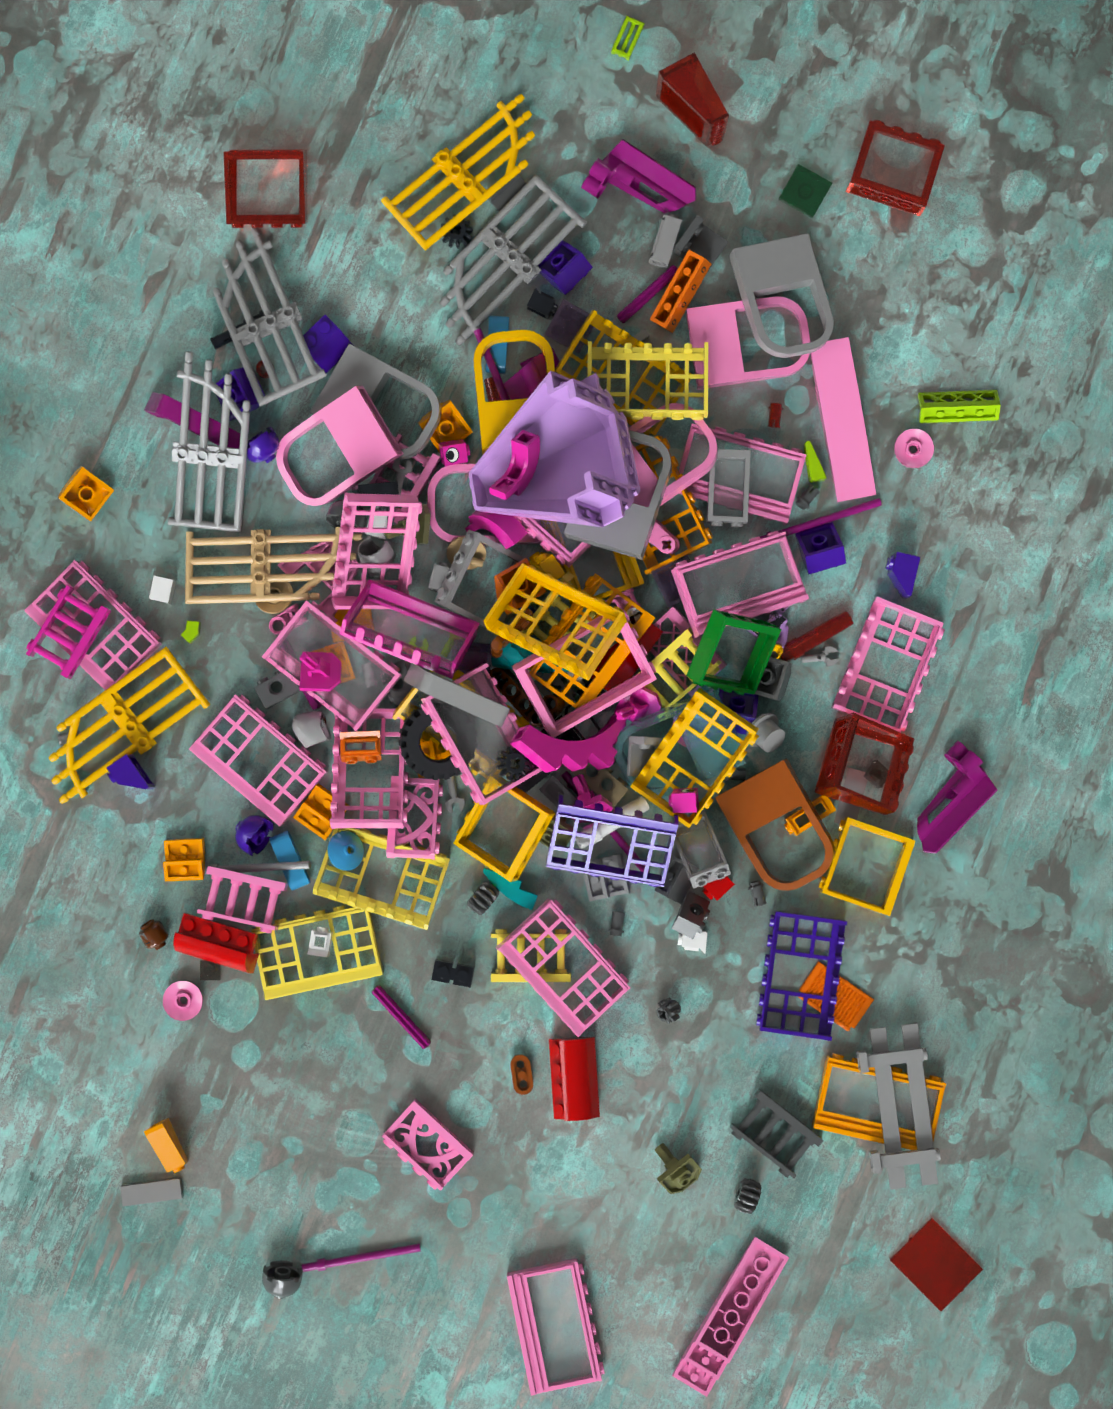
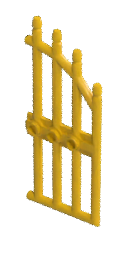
M522 94L517 95L514 100H511L506 105L503 101L498 102L496 106L499 111L451 151L446 147L435 154L436 156L431 159L435 164L393 199L390 200L387 196L382 198L381 202L425 251L528 166L526 160L521 161L517 166L515 165L519 150L528 141H531L535 134L533 131L525 134V137L518 140L517 128L530 119L532 113L528 110L515 121L510 114V111L525 99ZM504 117L508 126L463 164L456 158L458 154ZM510 135L511 147L474 177L468 169ZM508 160L505 175L486 190L480 182ZM439 170L447 176L405 212L401 213L396 207ZM451 183L458 188L457 192L416 226L409 222L408 219ZM465 196L470 202L468 206L427 240L420 234L424 228Z
M167 646L56 727L61 732L67 726H70L66 744L48 757L51 762H54L60 756L66 754L67 768L51 779L55 785L70 775L74 783V787L59 798L62 804L78 793L81 798L85 797L88 794L85 788L107 773L108 766L126 754H133L138 751L142 755L157 744L154 740L156 736L200 704L204 709L211 705ZM165 657L172 667L124 701L117 691ZM177 673L183 680L181 685L138 716L133 713L130 706ZM187 689L196 697L194 700L150 732L142 724L143 721ZM101 704L108 713L77 735L81 717ZM113 719L120 729L75 761L74 747ZM126 735L132 745L81 781L76 770Z

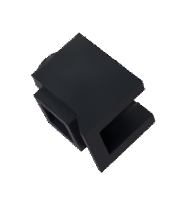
M535 288L527 304V310L546 319H549L550 315L554 316L558 308L554 297L544 292L540 294L537 288Z

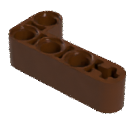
M493 668L489 675L491 678L494 677L498 684L495 686L498 691L506 697L530 725L544 728L542 722H538V715L518 678L508 669ZM513 686L516 687V693L514 695H512L511 693ZM546 695L543 697L553 719H555L565 707L564 700L557 695ZM554 699L555 702H556V705H555V707L552 709L550 704H551V701ZM526 700L529 701V707L527 709H525L524 703Z

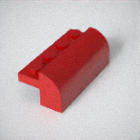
M183 913L179 931L174 934L173 945L176 952L246 973H254L259 956L258 953H254L258 934L188 913Z
M595 1037L549 1039L554 1119L580 1121L600 1117Z

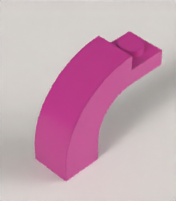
M522 430L511 440L512 457L509 467L504 475L489 487L491 495L507 500L513 494L520 496L526 489L535 473L539 460L540 438L538 435Z
M477 510L468 517L470 524L465 528L467 532L468 530L475 532L478 529H485L491 532L505 549L515 545L528 534L514 516Z

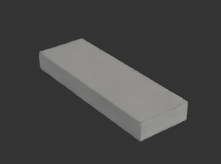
M181 1178L120 1186L123 1206L183 1198Z

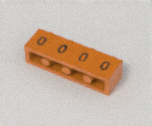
M688 250L650 320L673 333L712 263L695 252Z

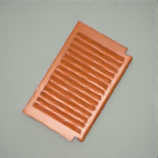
M818 961L799 991L801 993L823 996L827 966ZM839 975V985H837L836 993L837 1001L833 1015L834 1022L846 1031H850L851 1027L855 1029L874 999ZM808 998L807 1004L821 1013L822 1000Z

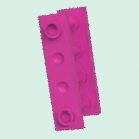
M66 585L65 588L63 587L57 595L59 599L37 636L28 643L26 655L34 657L36 653L40 654L61 667L62 672L60 675L71 679L110 615L111 610L102 605L100 608L97 607L95 609L73 596L71 593L74 588ZM68 601L92 615L91 618L93 620L90 625L85 626L61 612L65 603ZM56 618L81 632L83 637L79 643H74L51 629ZM46 635L71 650L72 655L69 660H64L40 646Z

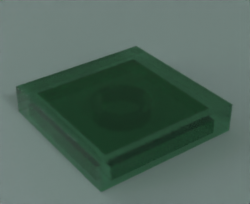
M798 164L778 200L813 219L832 186V182Z

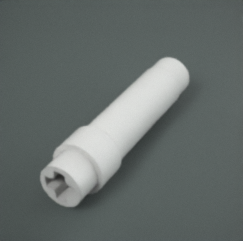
M640 796L621 808L624 815L634 816L636 810L643 813L648 811L649 805L644 797ZM594 823L583 827L581 832L592 834ZM598 823L594 844L620 827ZM578 836L575 838L576 843L581 849L590 844L589 838Z

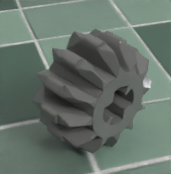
M484 881L470 897L467 905L474 913L482 915L499 896V890L492 883Z
M746 1178L740 1182L734 1199V1207L745 1214H752L755 1211L762 1193L760 1183Z

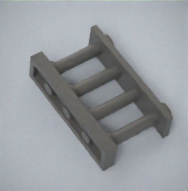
M758 1089L754 1094L757 1098V1104L739 1127L733 1123L730 1125V1128L733 1130L731 1134L739 1140L743 1138L780 1167L778 1171L788 1178L790 1175L792 1178H795L796 1174L792 1171L795 1164L810 1145L813 1146L815 1144L819 1147L824 1140L762 1090ZM769 1107L773 1110V1116L753 1140L744 1132L761 1110ZM784 1119L789 1123L788 1129L771 1151L768 1152L760 1144L777 1122ZM799 1131L804 1135V1141L788 1162L783 1164L776 1156L793 1134H797Z

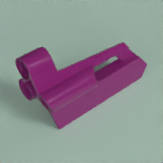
M624 139L603 160L598 158L594 162L589 175L581 186L582 189L598 199L610 183L663 213L676 211L686 204L696 201V187ZM640 182L668 200L663 202L656 201L639 189Z
M552 348L554 367L556 368L560 361ZM543 352L521 362V369L503 384L511 400L529 398L546 377V361Z
M959 741L944 754L945 758L958 770L917 818L918 836L922 842L923 851L926 853L936 854L998 791L982 768L981 764L983 761ZM945 799H951L952 801L929 824L928 816Z

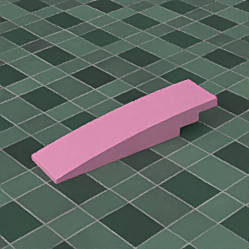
M849 337L830 340L822 348L810 354L816 385L815 391L837 502L874 496L876 495Z
M753 1238L672 1373L673 1377L704 1396H708L716 1380L720 1378L726 1365L733 1358L787 1263L788 1256L760 1239Z

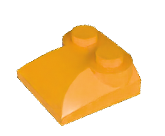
M451 400L441 403V419L430 438V441L439 453L440 442L463 440L473 433ZM432 410L418 422L422 430L427 425Z
M80 466L62 488L58 498L91 522L114 489L83 466Z

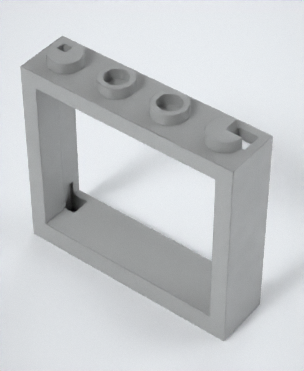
M468 530L465 538L462 540L459 551L454 556L450 569L445 575L441 588L437 591L438 594L434 602L458 615L479 622L480 626L487 629L483 622L484 619L451 603L479 543L482 542L513 559L511 566L525 558L509 549H505L502 545L480 533ZM496 596V598H495V600H494V602H493L491 608L493 607V605H494L495 602L497 601V596ZM503 612L498 620L504 622L506 613Z

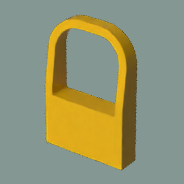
M513 330L492 333L485 337L475 350L474 375L482 455L528 399L486 402L481 366L482 357L488 348L497 343L528 341L534 343L542 350L545 356L547 374L550 370L555 372L553 352L550 344L543 336L534 331Z

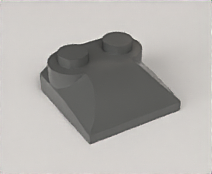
M770 657L755 695L780 701L785 695L791 676V663Z

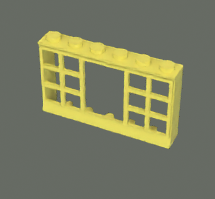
M588 341L587 377L592 375V360H607V374L597 375L599 378H607V390L612 397H625V409H616L618 413L623 412L625 417H631L634 420H641L643 417H651L653 420H662L663 417H671L673 420H682L683 418L703 420L707 418L708 342H704V348H692L690 343L684 344V348H672L671 343H665L664 348H652L651 343H645L644 347H632V343H625L624 347H612V343H604V347H592V341ZM611 360H626V374H611ZM630 360L666 361L665 410L629 409ZM670 361H685V374H670ZM689 361H704V374H689ZM611 378L626 379L625 392H611ZM670 379H685L684 393L670 392ZM689 379H704L703 393H689ZM669 397H684V410H669ZM689 397H703V410H688Z
M335 828L332 836L340 831H350L356 834L362 843L369 844L370 846L366 857L362 859L364 863L360 875L329 866V856L326 850L313 887V894L427 930L450 859L442 853L435 854V860L413 858L425 862L422 874L418 875L407 871L411 858H407L392 904H388L358 894L373 847L386 850L387 836L382 834L377 836L363 828H360V830L355 828ZM408 843L396 846V849L412 850ZM417 846V848L420 850L426 849L424 847ZM429 864L443 868L439 881L425 877ZM325 870L340 874L335 887L322 883ZM344 875L358 879L354 892L340 888ZM405 876L419 880L415 893L401 889ZM423 881L437 885L433 898L419 894ZM400 893L414 897L410 910L396 906ZM417 899L431 903L427 916L413 912Z
M342 905L333 907V912L326 913L324 909L313 912L314 916L306 917V914L294 916V920L287 921L286 918L274 920L275 924L272 925L278 926V930L289 928L292 942L277 945L275 930H272L273 946L261 949L259 936L257 937L255 953L259 954L257 962L265 1000L383 975L384 971L371 912L356 907L345 909V906ZM365 911L368 926L354 929L351 914ZM346 915L349 930L335 933L332 918ZM328 919L330 932H333L332 941L339 971L304 978L293 927ZM257 926L251 929V932L255 934L266 933L261 932L260 927ZM369 930L372 945L357 947L355 933ZM350 934L353 949L339 951L336 937ZM293 946L296 961L281 964L278 949ZM373 949L376 963L361 966L359 951ZM274 950L277 965L265 967L262 953ZM354 953L357 967L343 970L340 955ZM297 965L299 980L285 982L282 968ZM278 969L281 984L269 986L266 971Z

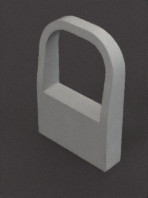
M803 234L734 248L729 257L742 302L758 345L765 352L781 358L808 354L822 348L832 334L834 322L809 235ZM809 286L822 321V336L816 341L796 346L784 347L775 344L765 333L755 297Z
M349 344L310 413L314 415L355 386H364L372 402L375 403L389 377H392L426 395L432 405L431 417L419 439L412 446L401 449L404 454L397 458L408 459L419 454L428 444L441 419V404L436 394L427 385Z
M629 430L631 441L656 449L663 458V468L649 507L632 503L630 508L624 512V517L604 527L567 523L564 534L566 538L643 560L671 475L672 462L668 449L661 441L652 436Z

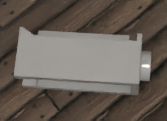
M668 213V215L663 214L651 257L649 258V264L668 269L682 223L679 216Z

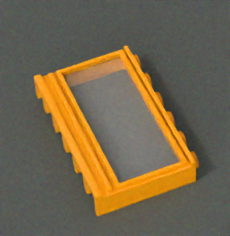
M833 1053L832 1056L827 1055L812 1127L884 1144L874 1067H870L867 1073H860L857 1058L852 1057L850 1061L844 1059V1056ZM891 1066L901 1148L917 1150L908 1074L902 1072V1068ZM930 1075L929 1078L925 1077L932 1139L934 1141L946 1083L941 1081V1077Z

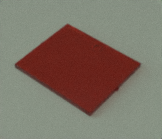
M933 1218L913 1237H910L909 1241L890 1259L940 1311L960 1292H963L964 1288L983 1270Z

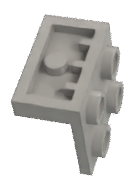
M629 736L628 776L639 775L663 738Z

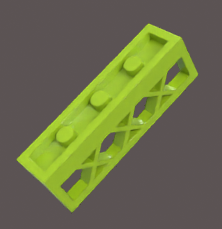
M997 390L918 393L920 423L999 420L1001 404ZM993 397L994 400H986L984 398ZM971 398L973 401H966L964 399ZM931 399L934 402L924 403V400ZM945 399H952V400H954V401H953V402H947V401H945Z

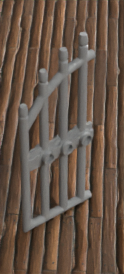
M536 174L443 270V273L447 276L456 268L454 287L439 303L444 307L456 296L458 310L452 315V318L447 320L445 325L451 328L461 317L464 318L468 327L455 341L459 346L475 330L479 329V326L523 281L529 284L541 272L538 265L577 225L581 228L587 225V222ZM535 185L539 187L544 193L505 234L496 228ZM549 198L554 201L558 206L519 247L514 245L510 239ZM564 211L572 219L531 261L524 252ZM482 241L490 249L463 276L465 258ZM496 254L503 263L465 302L462 289ZM510 267L517 276L473 320L468 310Z
M257 227L252 228V235L258 248L248 255L241 240L236 242V247L242 261L236 270L233 271L230 261L228 259L222 260L229 282L224 298L219 288H214L213 294L257 402L261 407L327 375L324 369L318 371L298 325V322L303 320L296 302L289 303L268 253V250L273 248L270 240L264 243L262 236H260V231ZM260 255L282 304V308L274 312L270 309L251 263ZM245 269L265 315L256 320L252 317L238 283ZM233 292L247 323L237 329L228 310ZM288 326L292 328L311 374L302 379L297 374L280 333L281 329ZM271 334L274 336L293 382L283 388L262 341V338ZM255 342L274 388V392L265 396L262 393L244 349L245 346Z
M186 351L184 371L179 369L177 371V377L183 379L180 439L179 442L173 441L172 461L178 462L175 517H168V525L241 533L250 401L244 400L242 405L243 411L241 412L231 397L232 374H225V384L222 389L212 381V360L206 359L204 377L192 373L193 353ZM191 381L203 385L199 444L187 443ZM211 391L223 399L219 446L207 445ZM230 410L241 425L239 448L227 447ZM186 463L198 464L194 519L182 518ZM206 465L218 466L214 522L202 520ZM226 467L238 469L234 524L222 523Z

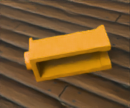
M826 793L811 801L814 807L821 803L826 811L819 815L821 820L836 811ZM802 808L784 819L786 821L784 826L789 834L793 833L797 836L812 826L810 821L800 828L797 825L795 819L805 813Z

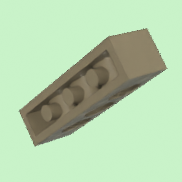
M590 763L584 769L572 772L575 776L583 774L588 787L597 795L601 794L611 802L613 808L629 790L626 788L628 783L621 777L617 779L611 775L613 771L610 768L598 770V774L595 777H589L586 773L587 768L593 766ZM606 778L613 782V787L610 790H604L601 786L602 781Z

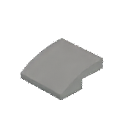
M622 853L590 860V863L625 869ZM584 874L589 901L631 892L629 881L612 880L608 877H593L590 874Z

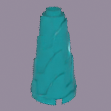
M509 643L503 648L501 657L497 659L492 658V666L513 670L512 666L534 653L514 643ZM543 663L537 672L553 673L555 670L546 663ZM564 668L561 669V670H563L564 672H569L568 670H566V669H564Z

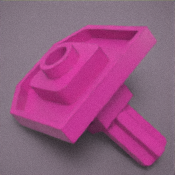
M302 652V655L299 657L301 660L300 691H331L341 683L342 662L333 653Z
M642 687L621 699L614 713L619 721L628 719L642 726L654 722L662 704L656 692Z
M583 774L573 777V782L579 794L577 800L583 802V808L594 809L595 804L599 803L603 805V811L611 812L613 810L611 802L601 794L595 796L593 790H589ZM579 820V823H589V822H590V821H585V820Z

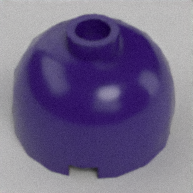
M272 426L267 427L264 433L261 431L248 440L247 459L253 463L263 461L269 463L276 458L274 453L279 449V438Z
M250 815L239 821L235 828L237 845L250 856H253V853L259 854L270 841L269 838L271 837L268 834L269 831L273 832V823L260 815Z

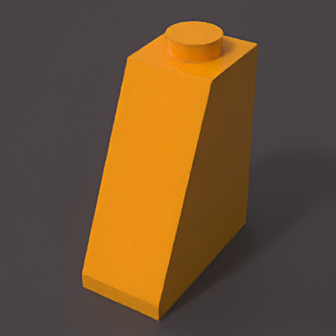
M169 1118L150 1126L144 1131L167 1173L172 1170L176 1173L185 1168L184 1165L188 1162V1159Z

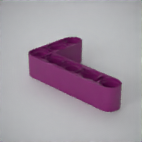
M152 392L144 411L158 418L167 419L179 426L181 424L182 403L167 395ZM190 407L188 430L200 436L201 413ZM209 417L208 441L219 446L221 423ZM229 428L227 447L239 448L240 433Z

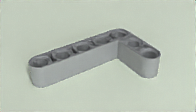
M413 663L404 678L406 683L417 690L500 727L503 726L510 711V708L444 679L430 670Z

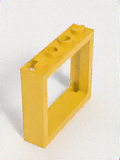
M499 775L490 776L483 783L484 789L482 792L485 796L497 789L498 786L500 787L509 781ZM516 786L507 792L539 812L540 815L511 867H508L469 840L489 802L485 805L473 802L475 805L464 818L465 823L456 832L458 834L453 843L509 882L519 879L555 815L554 811Z
M845 817V820H841L838 826V831H840L839 837L833 841L835 852L832 864L827 870L825 877L822 876L818 885L821 888L820 892L890 916L915 840ZM850 825L903 843L882 907L828 889Z

